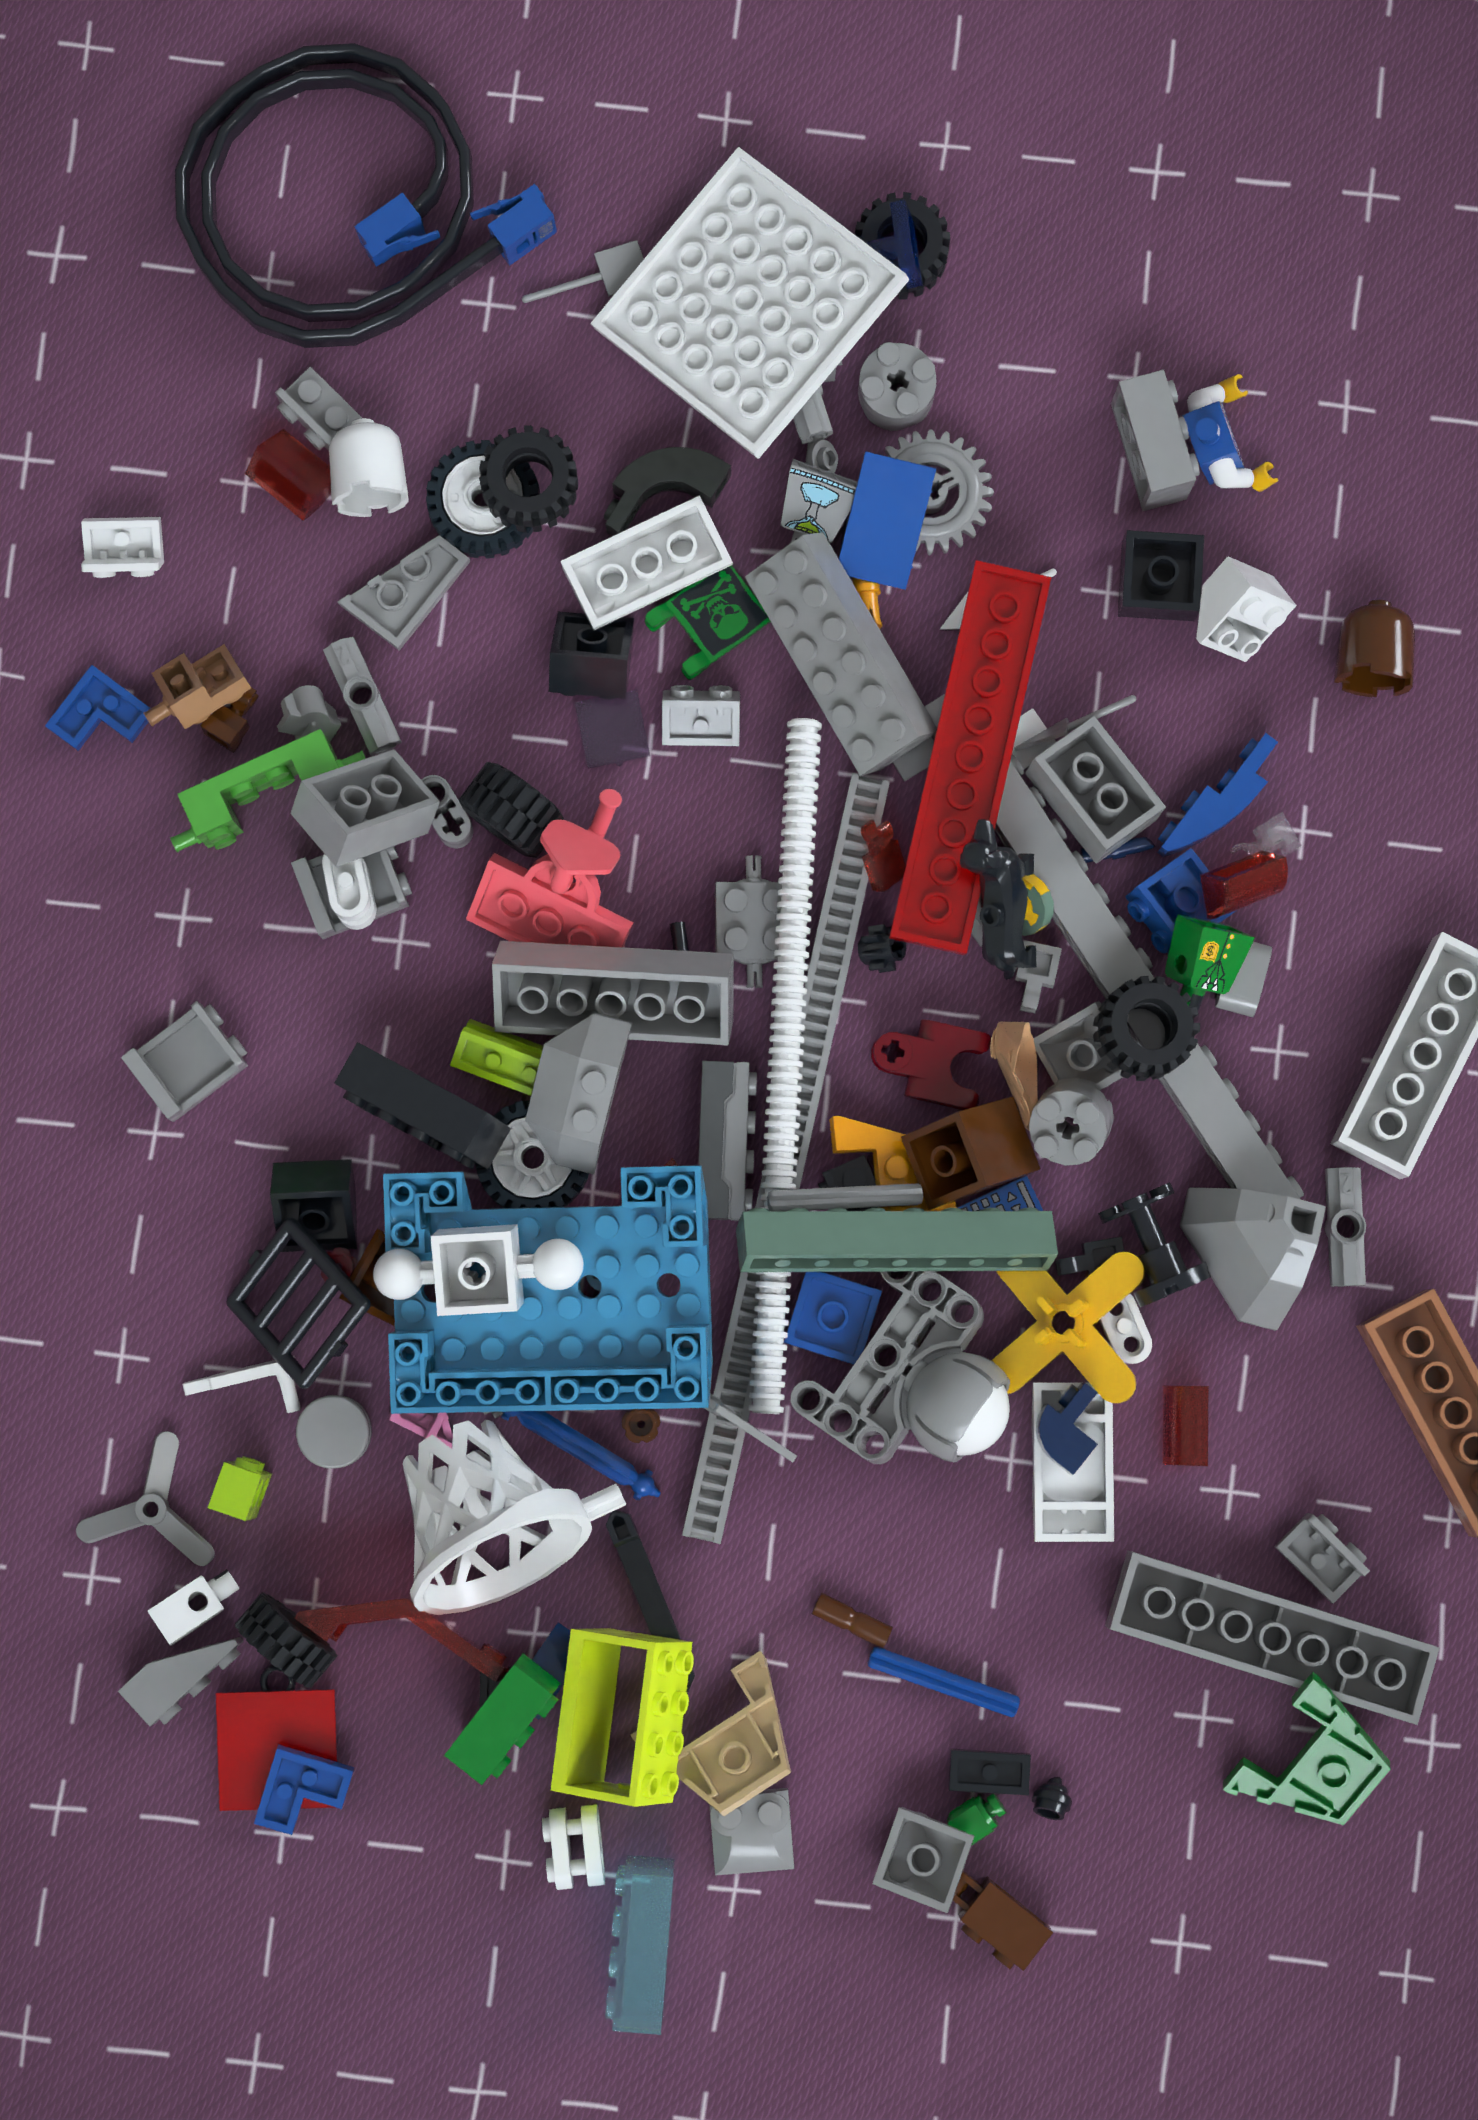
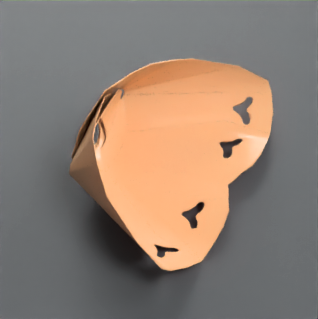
M1001 1021L998 1022L991 1037V1058H997L1025 1128L1029 1130L1031 1113L1038 1102L1037 1056L1033 1035L1030 1031V1023Z

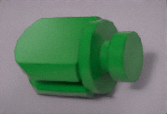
M995 1793L987 1797L988 1802H985L980 1795L970 1798L949 1813L947 1825L974 1835L972 1843L974 1845L992 1833L994 1828L998 1826L995 1818L996 1815L1001 1817L1007 1813Z

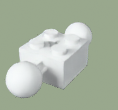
M518 1224L438 1229L431 1235L432 1260L421 1261L416 1254L409 1250L392 1249L384 1253L377 1260L373 1277L378 1290L384 1296L394 1300L410 1298L420 1290L422 1285L435 1284L437 1316L518 1311L524 1304L523 1278H536L546 1288L564 1290L573 1286L579 1280L583 1272L584 1262L580 1250L573 1243L565 1239L548 1240L541 1244L534 1254L520 1255ZM475 1262L480 1263L485 1268L486 1272L481 1278H478L477 1271L470 1270V1267Z

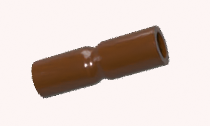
M822 1592L811 1613L841 1629H848L853 1635L882 1649L893 1628L863 1612H856L852 1607Z

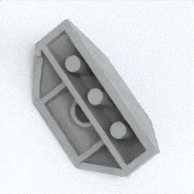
M593 1013L544 1043L525 1121L556 1165L595 1174L632 1022Z

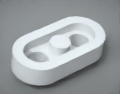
M1129 1294L1120 1302L1122 1312L1118 1316L1108 1312L1099 1321L1110 1346L1127 1364H1136L1144 1361L1149 1356L1152 1349V1339L1134 1297ZM1128 1337H1133L1137 1340L1138 1346L1133 1352H1129L1124 1348V1341Z

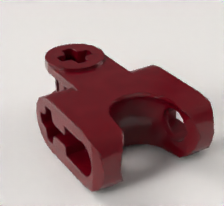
M922 1019L917 1037L898 1032L883 1034L873 1044L871 1059L878 1070L908 1078L904 1093L905 1097L954 1109L966 1110L978 1106L979 1096L974 1090L964 1088L953 1080L950 1073V1064L953 1058L960 1053L982 1054L990 1049L991 1036L972 1029ZM891 1043L896 1044L895 1049L901 1053V1057H896L890 1063L887 1061V1054L882 1053V1049H886Z

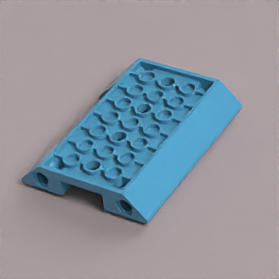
M702 1165L621 1167V1206L472 1209L464 1172L383 1174L385 1252L392 1249H406L416 1254L421 1261L432 1260L431 1235L438 1229L518 1224L520 1255L534 1254L538 1247L548 1240L565 1239L573 1243L580 1250L584 1262L583 1272L579 1280L573 1286L564 1290L546 1288L536 1278H523L524 1304L518 1311L437 1316L436 1301L430 1300L425 1295V1285H422L420 1290L410 1298L394 1300L395 1331L388 1334L391 1414L709 1407L713 1356L708 1202ZM475 1262L470 1267L471 1271H477L478 1278H481L486 1272L485 1268L478 1262ZM663 1274H674L680 1280V1290L676 1295L668 1296L660 1290L659 1280ZM593 1275L599 1279L601 1291L597 1297H587L582 1293L580 1283L584 1276Z

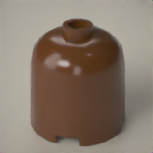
M1372 600L1368 605L1354 609L1346 616L1340 630L1334 677L1335 683L1342 682L1343 691L1359 696L1377 697V690L1394 689L1393 696H1399L1411 690L1414 675L1415 629L1409 615L1393 607L1389 601Z

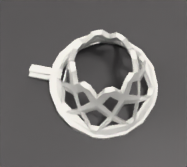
M485 1419L481 1423L482 1431L470 1421L453 1425L452 1449L432 1434L419 1443L418 1462L413 1455L406 1456L403 1461L415 1530L414 1583L410 1589L414 1606L421 1612L434 1615L465 1612L500 1601L547 1577L571 1559L588 1540L592 1531L591 1521L626 1505L617 1484H614L581 1500L578 1494L570 1489H553L521 1460L494 1422ZM467 1439L485 1451L490 1457L480 1450H473L466 1455ZM433 1455L447 1463L448 1468L444 1465L432 1471ZM480 1490L491 1492V1501L480 1494ZM548 1520L553 1531L545 1536L525 1525ZM454 1522L460 1524L459 1531L453 1525ZM500 1534L509 1535V1566L497 1571L475 1551L477 1546L484 1541ZM521 1541L535 1546L520 1560ZM457 1558L451 1585H445L440 1572ZM471 1564L486 1575L466 1582ZM434 1577L438 1585L430 1583Z

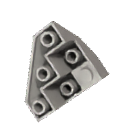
M1190 1187L1187 1190L1180 1228L1201 1262H1206L1212 1280L1237 1321L1276 1331L1303 1288L1318 1246L1326 1206L1289 1196L1247 1189Z

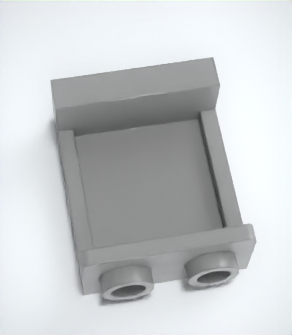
M395 846L362 857L368 865L377 907L375 919L409 907L406 896L412 894L405 873L397 874L392 860L399 858ZM323 855L311 860H307L304 857L291 862L318 935L322 939H326L349 930L350 928L340 921L331 908L322 866Z
M198 1001L190 1005L192 1009L138 1050L132 1048L121 1057L165 1117L172 1122L178 1120L248 1066L242 1058L247 1054V1051L234 1035L229 1038L226 1037L219 1027L224 1021L211 1004L204 1008Z

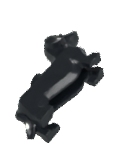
M980 819L977 821L971 841L964 846L963 852L960 855V864L962 868L980 874V920L983 932L982 955L991 965L1004 971L1003 975L1007 980L1014 976L1016 968L1037 967L1036 945H1028L1025 948L1022 939L1028 891L1022 878L1034 874V854L1020 853L1017 855L1011 848L997 847L993 825L988 820Z

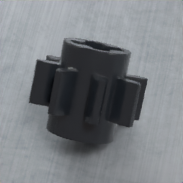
M885 924L868 926L869 935L861 936L859 940V958L865 965H869L870 971L878 970L879 973L896 971L895 961H902L906 955V942L889 938L892 926L886 927Z

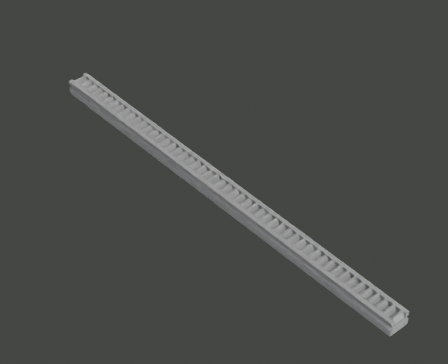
M852 773L807 973L808 981L804 987L807 989V994L803 995L806 1007L802 1008V1012L806 1013V1018L801 1020V1024L805 1025V1031L801 1032V1037H804V1043L800 1044V1049L804 1050V1054L799 1056V1061L803 1062V1067L799 1068L802 1080H798V1085L802 1087V1090L797 1093V1098L801 1099V1104L797 1105L800 1116L796 1117V1122L800 1123L799 1129H795V1134L799 1135V1140L795 1141L794 1146L798 1147V1153L794 1154V1159L798 1160L797 1166H793V1171L797 1172V1177L793 1178L792 1184H796V1189H800L890 784L889 780H876L860 776L857 773ZM762 1176L761 1183L765 1182V1176ZM761 1184L755 1208L764 1207V1201L760 1200V1196L765 1194V1189L761 1188ZM756 1272L740 1273L713 1394L732 1413L748 1422L750 1414L748 1408L749 1405H752L753 1398H749V1393L753 1392L754 1386H750V1380H754L751 1368H755V1361H751V1356L756 1354V1349L752 1348V1343H756V1336H753V1331L757 1330V1324H754L753 1320L758 1318V1312L754 1311V1306H758V1299H755V1294L759 1293V1287H756L755 1284L756 1281H760V1275H757ZM710 1412L682 1536L721 1544L746 1431L726 1418Z

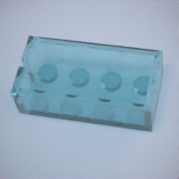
M627 1855L625 1865H618L615 1895L623 1897L622 1906L615 1905L612 1936L619 1937V1946H612L609 1962V1977L616 1978V1987H609L605 2019H613L612 2031L661 2035L675 1859Z

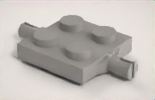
M753 855L745 856L746 879L737 882L715 883V953L734 954V961L747 965L746 987H754L755 973V988H762V965L778 961V958L774 956V951L778 950L775 938H779V933L775 931L776 926L780 925V921L776 920V915L781 911V909L777 908V902L781 901V897L778 896V890L782 889V885L778 884V882L761 879L762 856L755 855L753 871Z

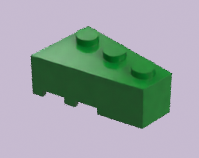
M523 1653L444 1756L480 1785H483L490 1775L498 1779L512 1760L506 1755L511 1747L515 1744L521 1749L535 1731L529 1725L537 1714L545 1718L559 1700L553 1693L561 1683Z

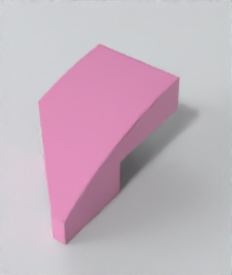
M390 1411L387 1417L390 1421L425 1439L433 1434L452 1449L453 1434L447 1413L391 1414Z

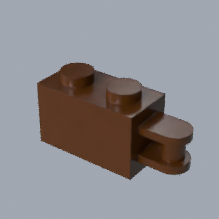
M962 1871L953 1901L962 1907L958 1916L964 1924L960 1929L976 1943L980 1944L984 1939L995 1948L992 1955L1007 1968L1011 1969L1016 1965L1024 1971L1053 1934L1050 1926L988 1876L980 1884L965 1871ZM970 1885L976 1891L967 1902L961 1897V1894Z

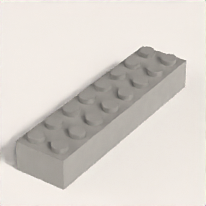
M1129 1550L1126 1553L1105 1624L1110 1630L1296 1688H1300L1310 1674L1314 1672L1323 1680L1339 1701L1418 1725L1440 1649L1437 1646Z

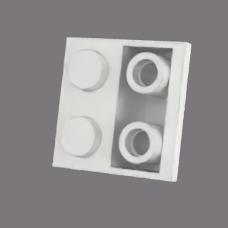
M1228 556L1202 585L1196 639L1204 646L1247 662L1251 656L1258 652L1261 645L1272 632L1284 623L1286 617L1297 605L1274 576Z

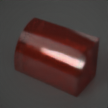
M284 429L256 447L245 472L248 477L302 521L310 517L331 494L330 466Z
M1262 850L1201 874L1207 919L1219 918L1280 893L1285 888L1288 879L1286 857Z
M1163 1385L1164 1465L1208 1466L1209 1386Z

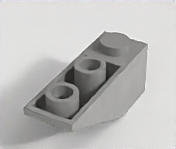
M237 1637L154 1660L146 1664L118 1692L149 1726L156 1724L159 1720L165 1725L182 1710L178 1705L180 1700L188 1693L194 1698L211 1682L207 1675L217 1666L224 1670L241 1654L236 1648L243 1642V1639Z

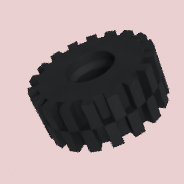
M264 1592L259 1594L235 1623V1627L239 1630L238 1632L247 1638L246 1641L254 1646L257 1652L270 1660V1663L276 1668H280L285 1675L292 1677L297 1683L303 1684L307 1688H312L337 1658L335 1650L330 1647V1644L325 1639L320 1637V1634L315 1629H312L306 1621L299 1618L290 1608H286L279 1600H275Z

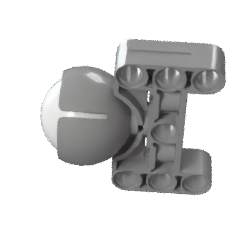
M891 1271L880 1272L884 1280L893 1289L902 1294L836 1392L833 1394L814 1381L800 1382L793 1388L791 1393L792 1407L804 1418L872 1464L888 1462L910 1429L922 1447L930 1454L944 1461L958 1462L965 1455H972L986 1450L999 1439L1008 1423L1010 1405L1007 1391L1010 1380L1005 1372L993 1361L981 1355L963 1352L984 1322L982 1307L970 1294L935 1271H909L900 1280L893 1279ZM929 1284H940L941 1294L936 1300L926 1301L923 1299V1291ZM962 1305H971L974 1308L973 1317L965 1323L956 1322V1310ZM887 1348L896 1349L897 1358L895 1362L888 1367L880 1366V1353ZM811 1391L819 1392L820 1402L818 1406L812 1410H805L803 1407L804 1396ZM842 1413L851 1414L852 1424L850 1428L844 1432H836L834 1428L835 1419ZM874 1435L883 1436V1449L877 1454H868L866 1450L868 1439Z

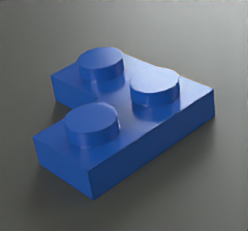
M91 665L45 727L77 751L81 749L101 721L133 743L148 724L144 712L151 708Z
M278 1745L254 1824L292 1835L304 1798L342 1809L355 1767Z

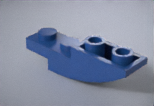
M1267 733L1264 734L1259 742L1252 738L1238 756L1244 762L1235 773L1229 768L1217 784L1216 788L1222 791L1220 794L1208 785L1201 794L1194 790L1180 808L1186 814L1177 825L1171 821L1159 836L1158 840L1163 845L1157 853L1162 857H1166L1186 850L1214 835L1234 820L1268 783L1256 771L1278 741Z

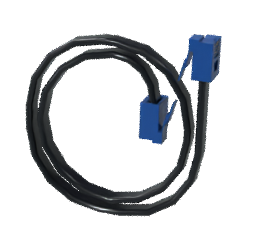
M355 43L303 46L254 69L227 88L192 125L175 168L176 220L200 271L220 298L258 332L304 348L356 346L405 323L500 254L510 266L557 232L554 215L545 204L544 195L535 183L517 196L498 200L495 204L472 212L474 207L472 155L449 105L434 87L402 59ZM358 63L399 77L432 106L443 121L459 155L460 199L445 238L403 279L355 302L306 304L264 289L232 260L217 228L216 182L231 144L264 109L305 90L353 88L394 102L427 131L435 149V168L427 188L412 204L402 192L354 226L361 245L376 267L400 252L413 250L415 247L441 238L438 230L426 234L422 219L439 202L448 179V149L434 117L397 84L353 69L299 71L292 74L309 65ZM244 102L219 128L201 173L202 223L226 274L262 306L307 322L361 320L402 301L401 303L351 328L302 330L261 316L227 286L207 259L191 225L190 178L206 138L238 105ZM491 214H502L487 225L491 239L426 284L456 252L470 216L472 220H476Z

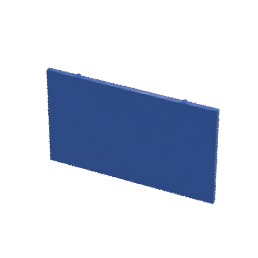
M865 451L838 558L849 577L906 590L910 572L913 569L912 564L930 493H932L931 489L936 468Z

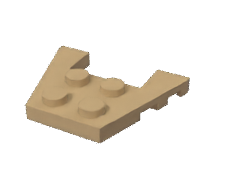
M761 1651L731 1669L750 1704L683 1747L678 1756L677 1775L679 1780L722 1816H726L791 1773L768 1663ZM637 1731L631 1734V1737L635 1742Z

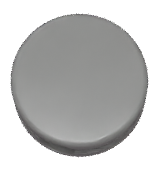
M328 1395L312 1401L302 1411L296 1426V1438L301 1452L309 1461L323 1468L335 1469L353 1464L364 1455L372 1437V1425L366 1410L357 1401L342 1395Z

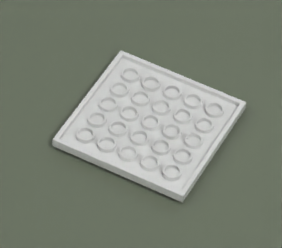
M738 147L590 324L601 335L759 459L906 285L909 278L901 269Z

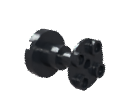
M1170 1182L1149 1191L1152 1199H1149L1146 1192L1122 1202L1124 1211H1122L1118 1204L1098 1213L1102 1224L1125 1214H1128L1145 1251L1144 1254L1138 1257L1144 1265L1145 1273L1151 1284L1133 1293L1140 1307L1211 1277L1206 1262L1188 1269L1186 1268L1175 1241L1166 1242L1152 1211L1151 1203L1175 1193Z

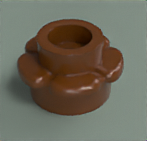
M631 1409L632 1411L624 1414L622 1428L626 1430L625 1436L631 1442L640 1443V1441L648 1443L656 1438L658 1435L657 1428L661 1423L656 1411ZM638 1421H644L645 1426L639 1428L637 1426Z

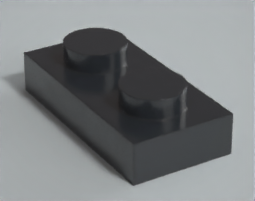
M950 1749L949 1791L1029 1795L1031 1755L1029 1753Z

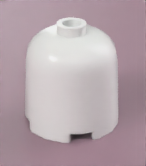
M367 418L354 420L351 425L335 434L329 446L332 505L337 504L338 512L349 516L371 517V509L387 507L388 513H393L403 508L409 502L402 448L398 435L389 427L374 423L373 420Z

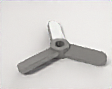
M163 1431L155 1437L143 1496L136 1502L82 1520L76 1528V1534L82 1542L93 1543L143 1525H152L194 1564L205 1566L213 1560L215 1552L212 1545L170 1509L167 1501L179 1446V1440L174 1433ZM149 1502H155L158 1505L159 1510L154 1517L150 1516L146 1511Z

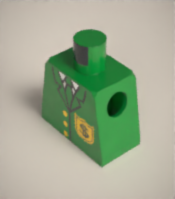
M1177 915L1165 974L1167 977L1183 984L1180 995L1182 996L1187 992L1192 998L1187 1002L1189 1008L1197 1007L1199 1011L1206 991L1226 994L1230 991L1255 937L1229 925Z

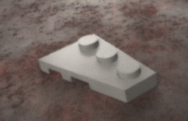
M438 535L400 560L398 565L381 576L377 575L369 580L367 585L352 595H346L337 602L342 608L400 651L468 566L470 559Z

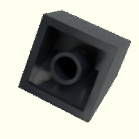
M558 611L550 649L549 692L561 693L565 696L587 695L598 696L602 699H626L634 618L622 617L593 630L585 614Z
M352 1159L273 1163L270 1199L275 1230L279 1229L285 1219L293 1217L324 1250H334L338 1247L357 1249L356 1188ZM291 1238L281 1252L303 1251Z

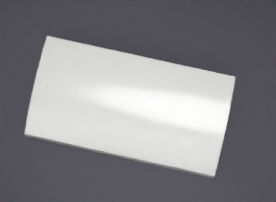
M699 495L562 560L561 565L593 630H596L733 565V562Z

